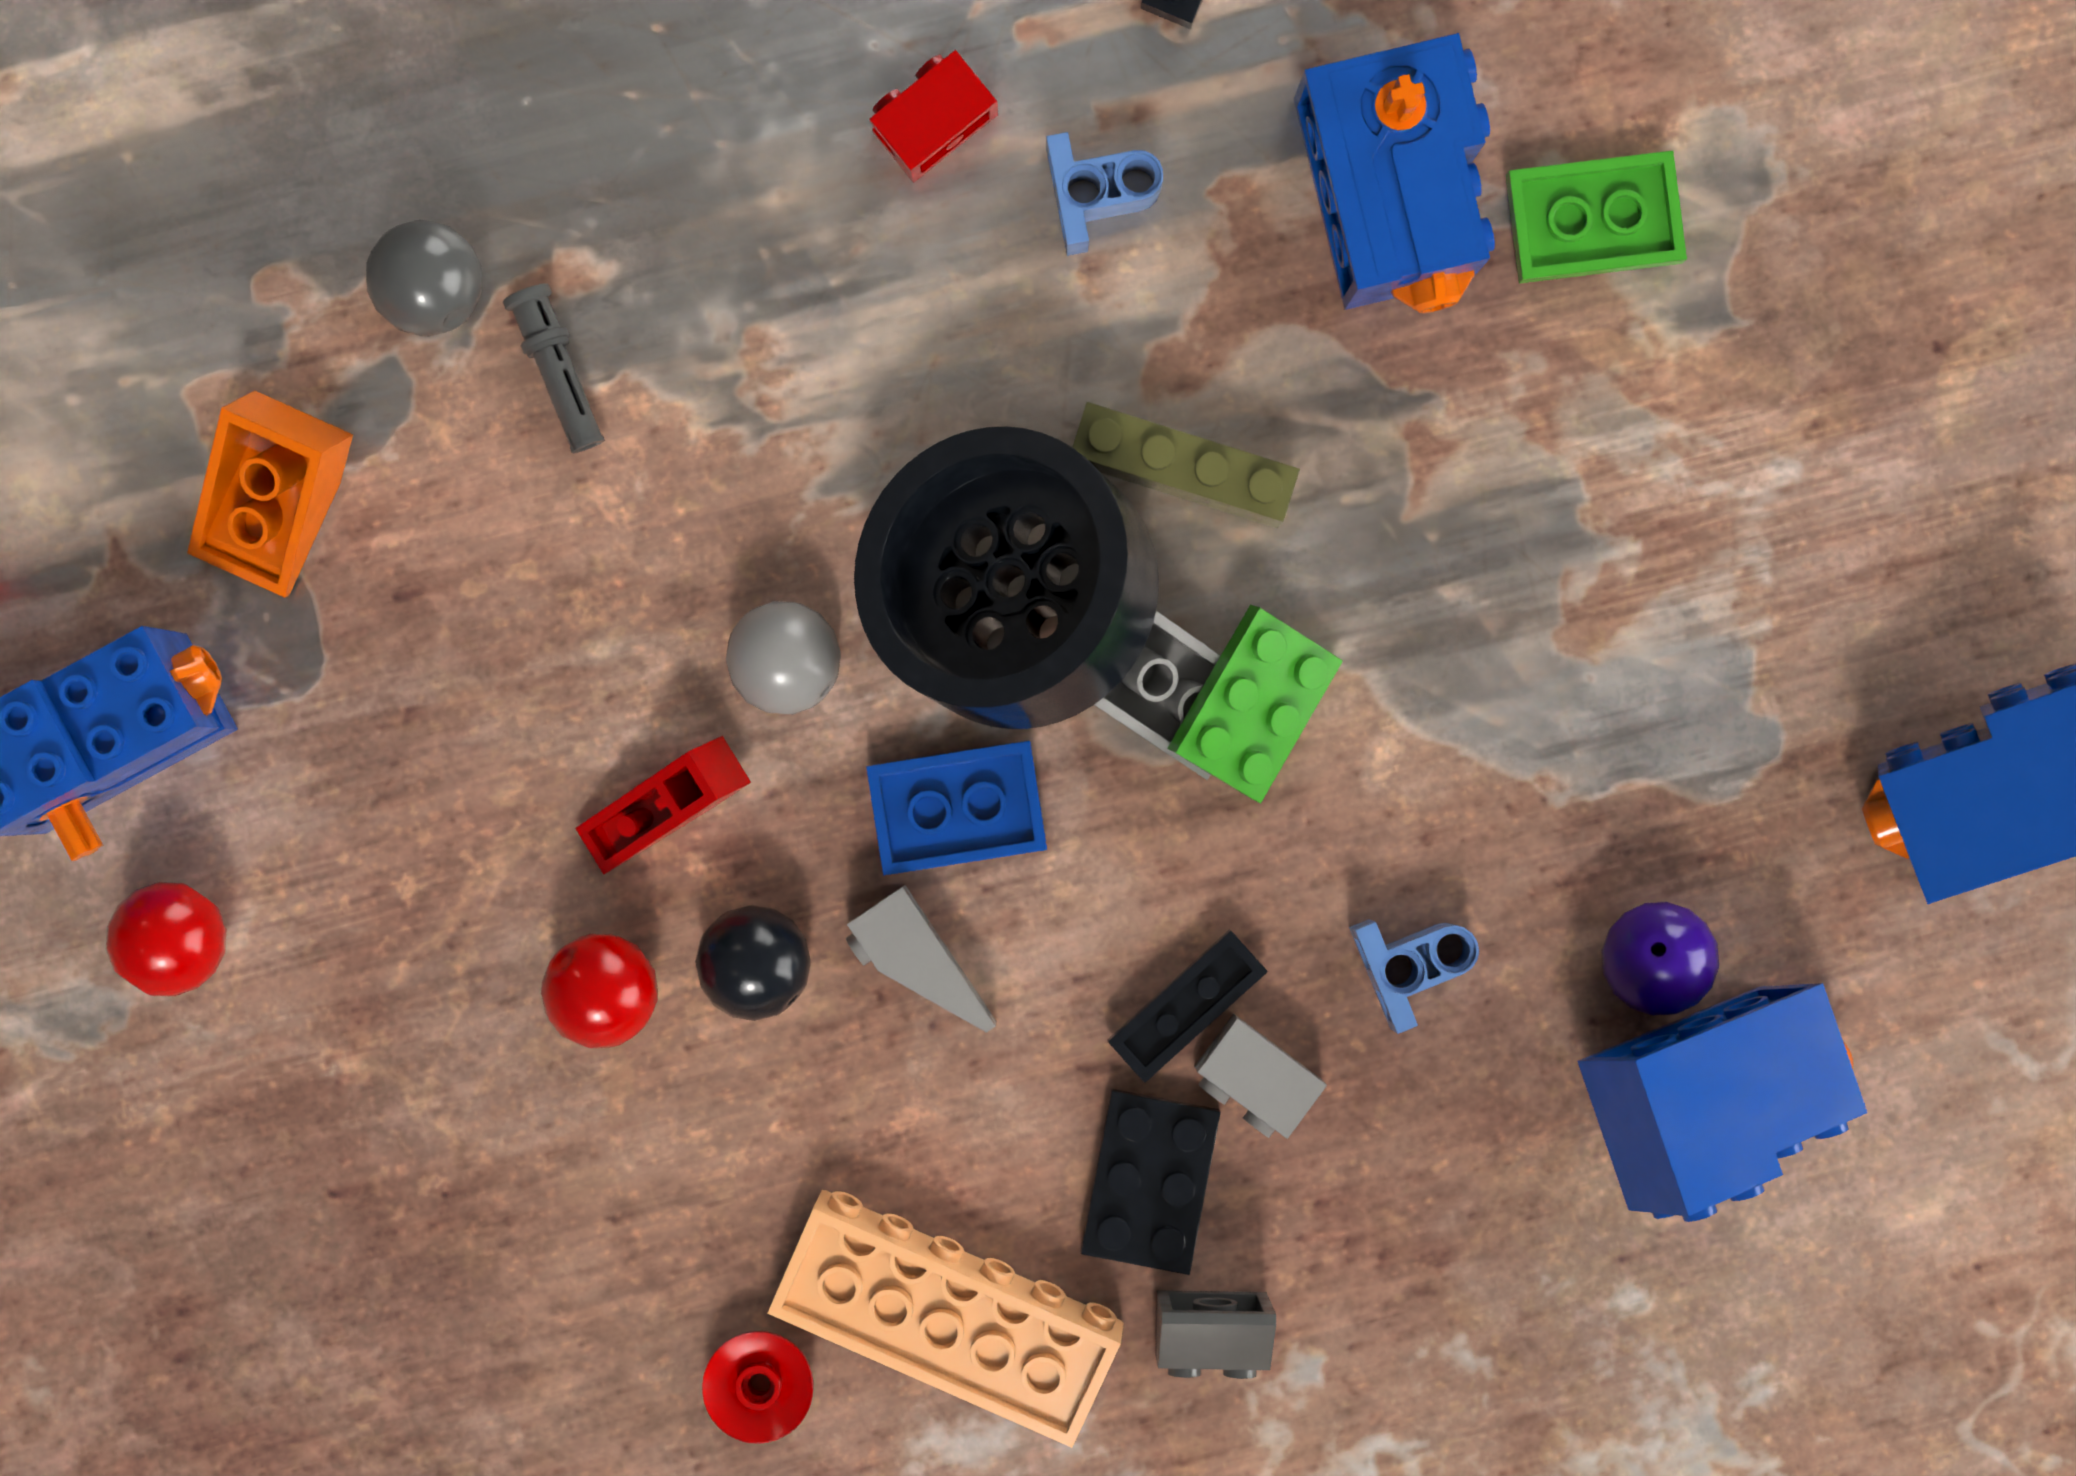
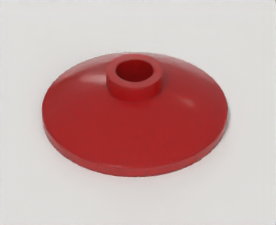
M767 1331L745 1332L723 1343L709 1360L702 1383V1394L706 1410L717 1427L736 1440L753 1444L773 1442L795 1430L809 1411L814 1392L811 1367L801 1350L787 1338ZM755 1374H764L770 1380V1388L766 1391H757L751 1386L750 1378Z

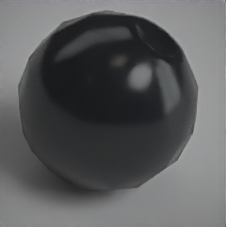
M753 905L727 911L714 921L700 939L695 960L700 986L713 1006L733 1018L751 1021L777 1016L790 1007L805 989L811 966L806 938L794 921L775 909Z

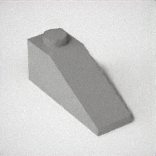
M906 885L847 924L853 934L848 936L846 941L863 966L872 961L876 969L882 974L986 1033L996 1027L997 1021Z

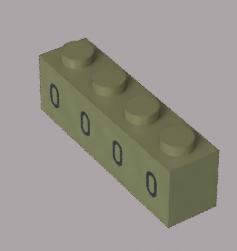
M1086 402L1072 446L1103 474L1274 528H1278L1284 522L1300 471L1299 468L1090 402Z

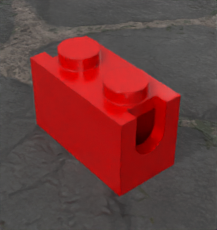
M956 49L945 58L939 54L928 60L915 74V77L918 79L902 93L898 89H894L883 96L872 109L875 114L869 118L870 123L874 127L872 133L913 183L998 116L997 100Z

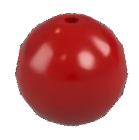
M157 882L135 890L117 906L107 925L106 951L113 970L142 992L150 996H178L197 989L216 972L225 954L227 929L219 908L202 894L184 883Z
M588 934L580 936L563 946L553 956L542 980L541 995L545 1013L562 1037L588 1048H611L628 1041L646 1026L658 1000V985L654 968L637 945L612 934Z

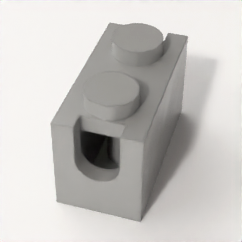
M1235 1014L1230 1017L1194 1066L1197 1072L1203 1076V1079L1198 1084L1203 1090L1224 1105L1230 1097L1248 1110L1243 1119L1268 1138L1276 1130L1288 1139L1327 1087V1084L1321 1078Z

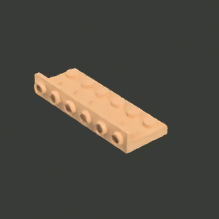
M826 1190L821 1191L767 1313L1069 1447H1073L1121 1345L1124 1325L1110 1309L1097 1303H1087L1085 1305L1067 1297L1060 1287L1051 1282L1043 1280L1033 1282L1015 1274L1014 1269L1001 1260L994 1258L983 1260L965 1252L964 1248L951 1238L945 1236H935L933 1238L913 1229V1225L901 1216L890 1213L881 1215L863 1207L861 1201L851 1194L841 1191L831 1193Z

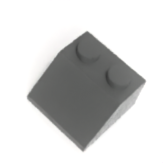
M1157 1290L1156 1361L1158 1368L1168 1369V1375L1182 1378L1198 1377L1201 1375V1369L1223 1370L1224 1376L1237 1379L1254 1378L1257 1375V1370H1270L1276 1331V1312L1267 1292Z

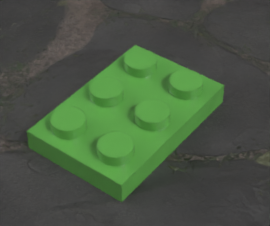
M1673 151L1509 170L1505 175L1519 284L1677 265L1687 260Z
M1250 604L1167 749L1261 804L1343 660L1262 608Z

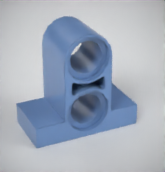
M1068 132L1046 136V152L1067 256L1088 252L1089 237L1086 222L1140 212L1150 208L1158 200L1163 183V168L1160 161L1153 154L1144 150H1133L1074 162ZM1141 170L1151 177L1153 185L1144 192H1133L1124 185L1122 179L1130 171ZM1087 180L1097 187L1099 194L1093 201L1080 203L1070 196L1068 192L1070 186L1077 181Z
M1368 919L1349 927L1388 1025L1397 1034L1418 1026L1408 1002V996L1466 973L1473 968L1478 960L1479 947L1476 938L1470 931L1455 924H1436L1385 945L1375 921ZM1456 934L1462 941V954L1455 962L1444 964L1438 958L1437 945L1444 936ZM1406 955L1411 962V975L1402 984H1390L1385 974L1386 964L1394 956Z

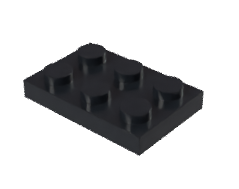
M1111 1089L1081 1246L1082 1255L1190 1275L1221 1113L1219 1109Z

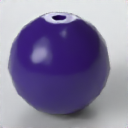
M1669 902L1644 903L1623 913L1608 930L1601 950L1603 974L1612 992L1630 1008L1653 1016L1678 1014L1697 1005L1713 987L1719 969L1718 944L1707 923L1690 909Z

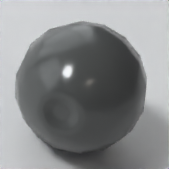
M427 220L407 222L388 230L372 249L366 262L367 292L376 311L398 330L427 337L446 333L461 326L474 311L482 295L481 263L473 247L450 226Z

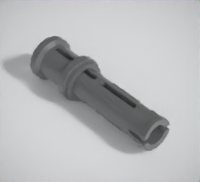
M538 284L509 295L503 300V304L507 311H513L524 341L520 346L523 353L527 354L529 358H534L551 402L566 434L571 453H579L600 445L605 439L600 432L567 351L566 345L569 344L568 338L570 334L566 327H560L549 300V296L552 294L550 285Z

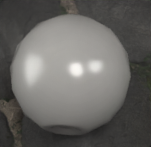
M772 601L746 613L731 632L726 653V664L732 685L747 703L766 713L791 715L813 708L826 697L837 681L841 651L835 631L824 617L801 603Z

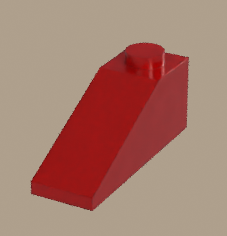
M720 736L686 752L575 829L601 872L605 875L749 785L751 781L724 737Z

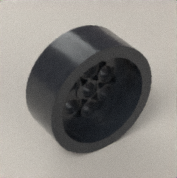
M1003 426L974 429L944 439L921 452L892 478L876 500L864 524L855 559L854 586L858 614L864 632L881 661L902 682L952 712L973 722L1004 729H1029L1051 725L1078 715L1104 698L1121 682L1141 654L1149 637L1158 603L1159 575L1154 545L1140 514L1124 494L1087 458L1073 447L1042 432L1026 428ZM1045 524V532L1038 542L1028 545V535L1031 530L1037 525ZM992 536V543L988 551L981 556H976L978 543L983 538ZM1078 564L1076 578L1067 585H1060L1062 572L1068 566ZM1019 576H1025V584L1022 590L1017 595L1008 597L1007 593L1010 583ZM971 587L972 594L969 602L963 607L956 609L955 605L958 594L963 589ZM1051 616H1058V625L1053 634L1047 638H1040V629L1044 621ZM1004 627V637L1001 643L996 648L988 650L987 642L991 633L997 628Z

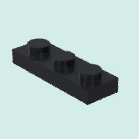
M1229 929L1108 1038L1107 1041L1141 1080L1146 1083L1268 971Z

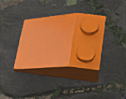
M255 390L222 407L187 554L284 598L290 595L341 483L353 434Z

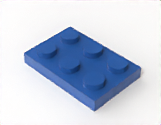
M1030 741L866 766L883 876L1047 850Z

